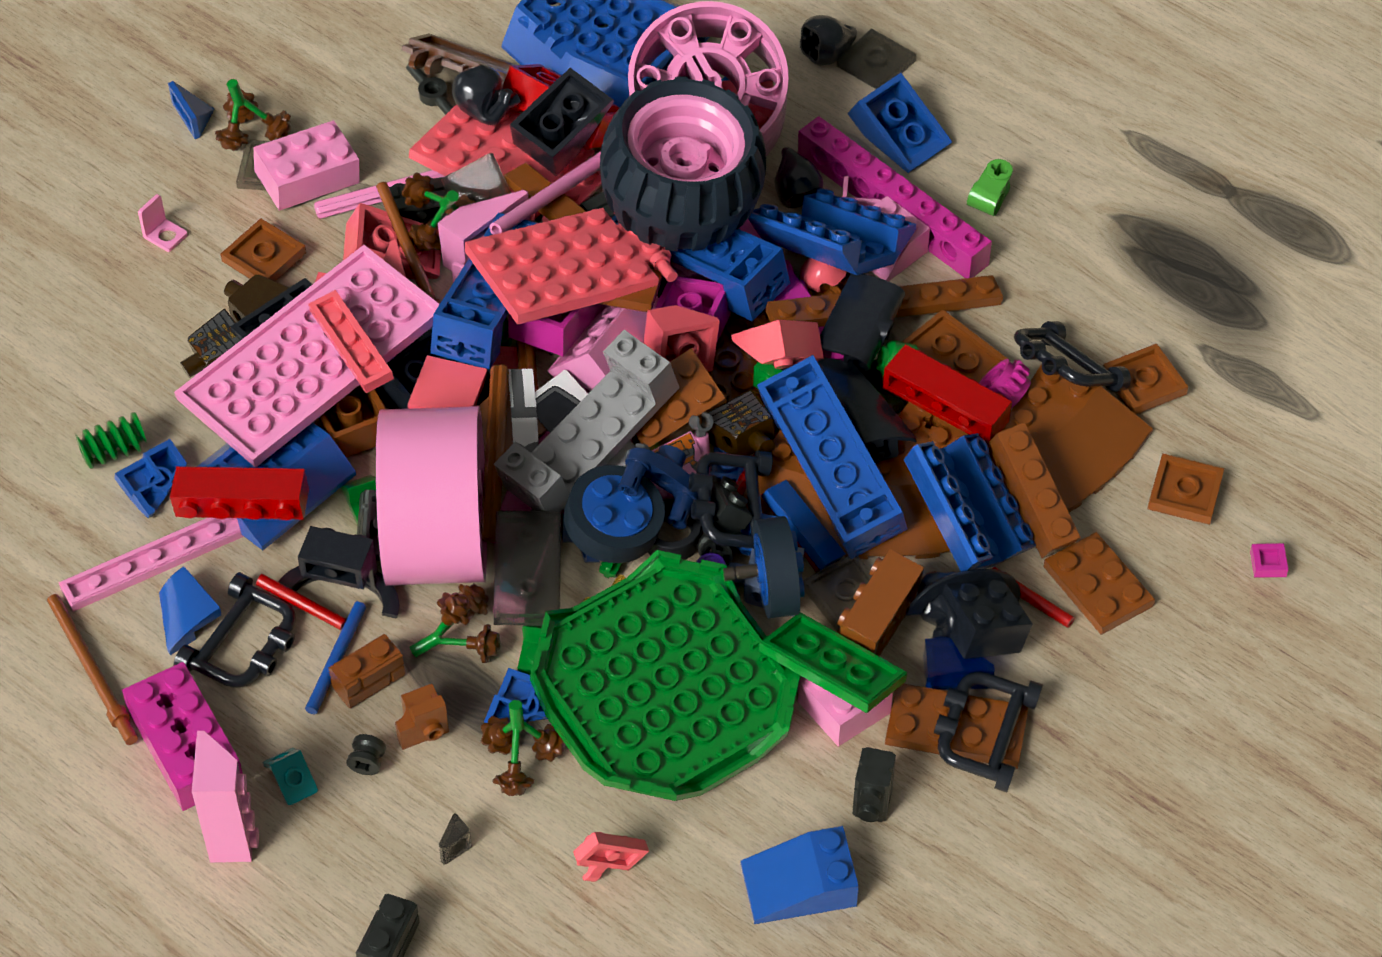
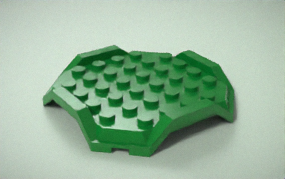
M656 550L622 581L572 608L548 610L545 612L531 668L530 681L551 725L581 768L602 785L672 801L701 796L756 764L788 736L800 675L759 652L760 642L767 636L741 602L733 581L724 580L723 568H727L725 564L701 560V563L681 559L679 554Z

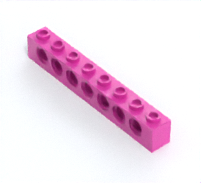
M818 116L798 131V154L807 158L820 172L842 188L844 176H848L847 192L856 198L881 200L886 196L891 198L930 228L928 251L961 276L973 278L989 265L991 240L823 118Z

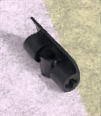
M851 273L820 334L822 350L844 355L843 360L845 362L855 364L862 373L868 372L881 345L884 346L890 336L894 325V318L906 296L905 291L889 281L870 275H855Z

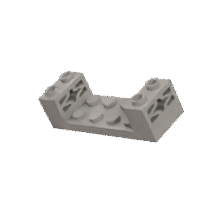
M623 330L603 351L610 372L531 453L515 441L494 463L505 488L550 523L565 508L576 480L588 470L606 465L679 389L671 363L626 330Z

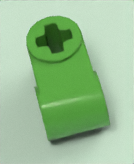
M1003 159L990 161L978 181L971 188L967 198V205L989 215L996 216L1010 191L1009 180L1013 173L1012 165Z

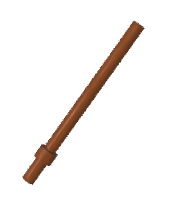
M387 182L378 183L376 185L377 191L418 288L440 304L441 301L436 299Z
M58 594L49 596L47 602L107 709L106 716L112 727L118 729L126 745L136 743L138 737L129 722V713L124 705L118 703Z

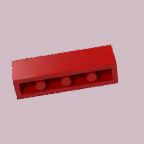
M906 344L884 368V389L969 435L978 433L987 444L1010 421L1012 401L1004 395L982 386L976 380L956 372L950 366L942 364L928 357L924 352L915 350Z
M176 466L170 500L175 517L188 519L196 517L304 520L309 486L305 469Z

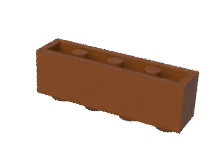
M1021 423L997 433L987 445L997 467L1003 474L1010 494L1018 503V510L1023 521L1029 525L1033 532V540L1041 558L1053 555L1073 545L1081 537L1026 423Z

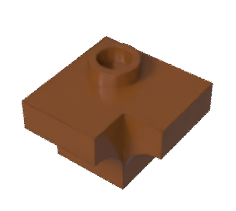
M432 683L401 695L404 715L395 722L397 740L402 750L425 741L437 740L443 734L449 733L446 704L442 696H438Z

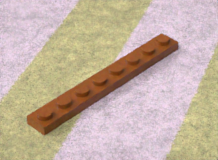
M993 275L899 286L905 291L906 296L895 318L938 313L941 310L947 312L1001 305L1003 294ZM841 293L767 302L765 311L770 322L776 320L818 322V327H823Z

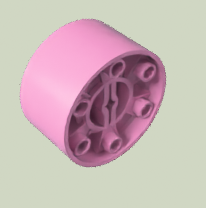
M714 1L685 4L668 11L656 19L642 34L633 50L628 71L629 96L636 90L641 91L647 87V85L641 82L644 77L661 81L674 80L675 77H688L690 80L698 81L704 79L714 82L715 86L722 88V80L719 75L721 74L734 84L738 92L737 96L744 106L751 103L774 110L772 116L760 129L767 156L775 146L783 129L789 81L784 51L770 28L758 17L740 7ZM717 37L722 38L721 44L712 42L698 43L697 38ZM665 50H668L674 56L667 71L651 66V63ZM754 52L764 61L769 69L751 73L744 59ZM769 80L776 84L769 89L760 85L761 82Z
M479 406L380 409L376 434V500L380 559L386 586L486 582L487 542L482 540L480 531L485 454L482 417Z

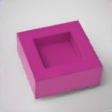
M1284 543L1251 545L1250 555L1254 578L1287 577L1288 564Z

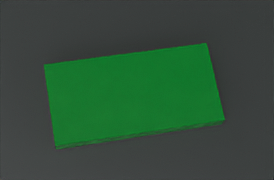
M801 612L762 640L759 645V652L865 713L871 711L905 683L908 672Z

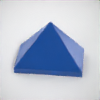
M169 82L168 87L173 106L194 139L200 138L215 109L176 82Z

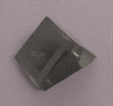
M456 813L452 815L439 842L440 859L443 865L448 864L472 846L470 829Z

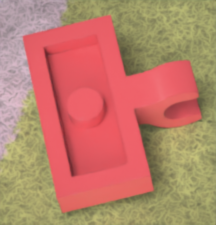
M594 832L588 835L573 853L578 866L589 867L588 872L582 877L583 880L595 882L600 879L602 873L607 868L630 870L649 852L646 841L643 839Z

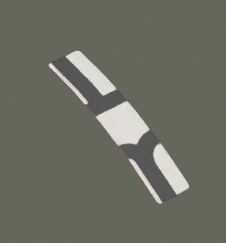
M509 369L513 444L516 441L531 453L539 445L533 369Z

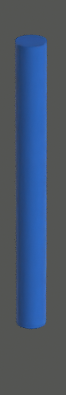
M356 601L307 702L305 710L310 714L315 715L318 713L331 685L328 667L343 659L367 607L362 602Z

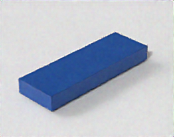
M787 480L767 489L761 495L777 517L786 516L790 530L796 533L797 542L802 548H805V552L820 571L839 561L846 554Z

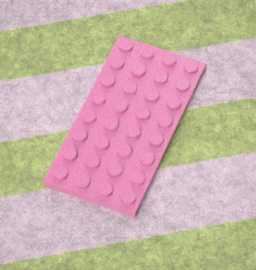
M365 245L361 246L174 392L181 404L255 468L360 385L310 312L308 303L336 290L386 363L433 327V314L438 308L439 303Z

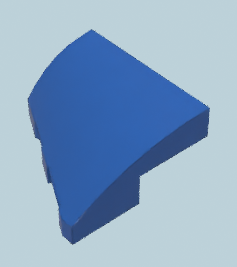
M168 439L144 452L142 459L116 472L114 479L134 505L149 519L155 514L172 489L176 466L187 467V462L171 439Z
M184 566L166 581L159 592L166 646L170 655L179 651L183 645H188L196 640L195 631L222 615L220 607Z
M508 668L498 695H494L484 723H488V719L491 716L499 719L507 717L510 720L509 703L513 700H519L522 703L525 722L547 719L531 684L530 675Z

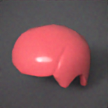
M808 258L802 265L799 275L800 280L805 282L808 289L820 292V285L825 283L830 286L838 285L845 277L847 271Z

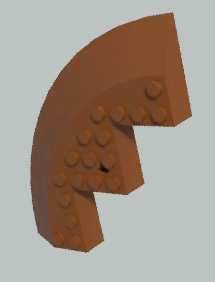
M1041 364L1031 379L1027 392L1011 410L1010 421L1002 430L1004 431L1021 423H1026L1068 512H1071L1080 507L1082 501L1092 493L1096 494L1102 490L1105 483L1112 477L1115 478L1123 470V466L1136 456L1152 434L1153 428L1102 386L1084 387L1071 383L1060 375H1046L1042 370ZM910 402L907 403L899 417L916 436L917 442L898 440V456L875 463L903 512L907 530L853 559L868 560V556L885 557L889 549L902 556H915V559L940 557V553L950 552L904 462V458L917 444L933 441L938 448H944L960 437L969 434ZM780 429L773 439L775 446L771 452L773 458L771 473L768 477L758 476L760 498L761 494L767 489L787 480L846 553L844 558L850 559L835 532L828 513ZM989 450V455H990V457H991V459H992L994 465L997 466L996 463H995V460H994V458H993V456H992V454H991V452H990V450ZM746 489L743 496L748 500ZM761 498L762 514L775 516Z

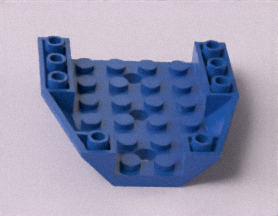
M521 0L514 10L502 42V49L520 65L541 64L561 76L569 68H572L611 97L614 101L613 104L621 107L629 97V64L638 40L656 19L680 5L669 0ZM556 3H560V4H561V5H559V6H551V5H554V4H556ZM604 24H608V25H609V26H607V27H598V26H601V25H604ZM699 37L697 39L705 43L710 37ZM665 50L651 63V66L667 71L674 56L668 50ZM644 77L641 80L645 85L657 81L650 77Z

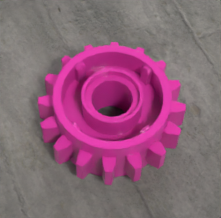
M1005 359L994 366L981 379L979 384L1004 395L1012 401V409L1030 387L1031 380L1028 378L1030 369L1020 360L1011 362L1009 359Z

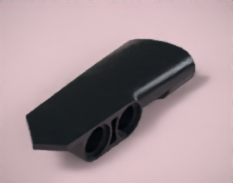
M827 357L818 361L821 370L874 463L897 457L899 454L898 440L917 442L916 436L855 364Z

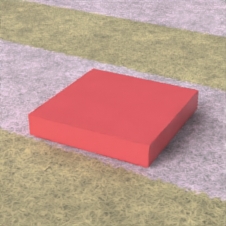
M427 355L409 399L408 409L476 406L487 378V369Z

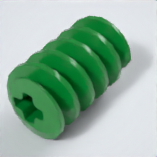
M136 412L131 413L130 423L124 416H121L118 419V427L109 420L106 423V431L100 425H95L94 435L88 429L82 430V440L75 434L82 457L90 469H93L94 458H97L104 465L106 464V454H109L116 461L118 460V450L121 449L127 457L130 456V446L133 445L138 452H142V442L145 441L147 443Z

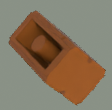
M385 634L328 667L334 691L350 709L390 685L391 681L395 682L405 675L403 655Z

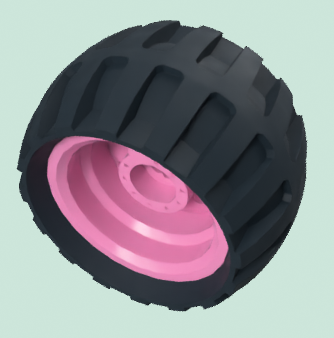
M675 77L674 80H657L649 83L643 90H636L612 117L601 147V183L608 205L612 212L615 213L619 223L625 230L632 231L637 235L640 241L649 245L651 243L660 245L669 251H677L678 249L703 250L708 245L713 243L719 244L728 239L735 230H738L753 212L762 192L766 175L764 139L757 120L748 105L744 106L740 102L739 97L729 89L724 90L715 86L714 82L704 79L698 81L690 80L688 77Z

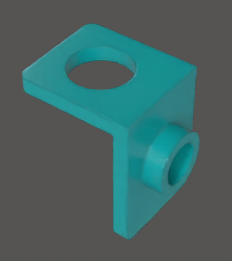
M290 748L262 762L264 767L272 770L287 805H293L318 792L316 783L301 750Z

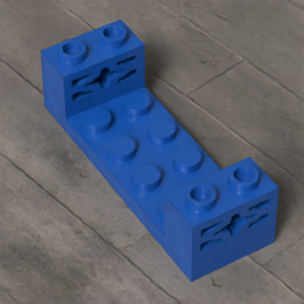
M498 212L493 222L501 218L505 214ZM524 220L510 230L535 225L537 223ZM490 228L487 229L483 237L493 235L490 232ZM470 258L433 314L431 354L490 370L500 353L503 322L509 312Z
M614 216L612 220L618 225V220ZM740 229L735 230L725 241L719 244L713 243L708 245L703 250L678 249L677 251H670L672 255L670 261L722 284L726 293L729 311L750 321H753L766 308L767 302L773 301L790 284L783 248Z
M814 355L757 384L766 409L772 416L777 428H780L828 513L835 532L850 559L907 530L900 506Z

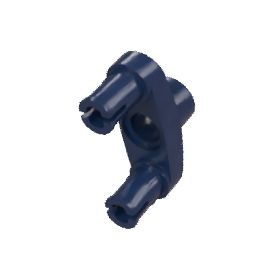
M671 445L660 446L657 453L645 448H631L625 460L626 468L618 484V489L620 491L624 490V494L636 496L641 481L645 476L674 496L675 500L666 521L668 524L673 523L672 526L677 529L686 528L692 502L694 499L699 500L697 492L689 491L690 474L683 469L686 454L682 450Z

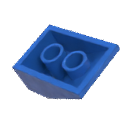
M899 73L859 100L847 113L864 137L907 173L952 143V140L902 73Z
M843 826L807 832L740 861L754 924L857 907L859 885Z

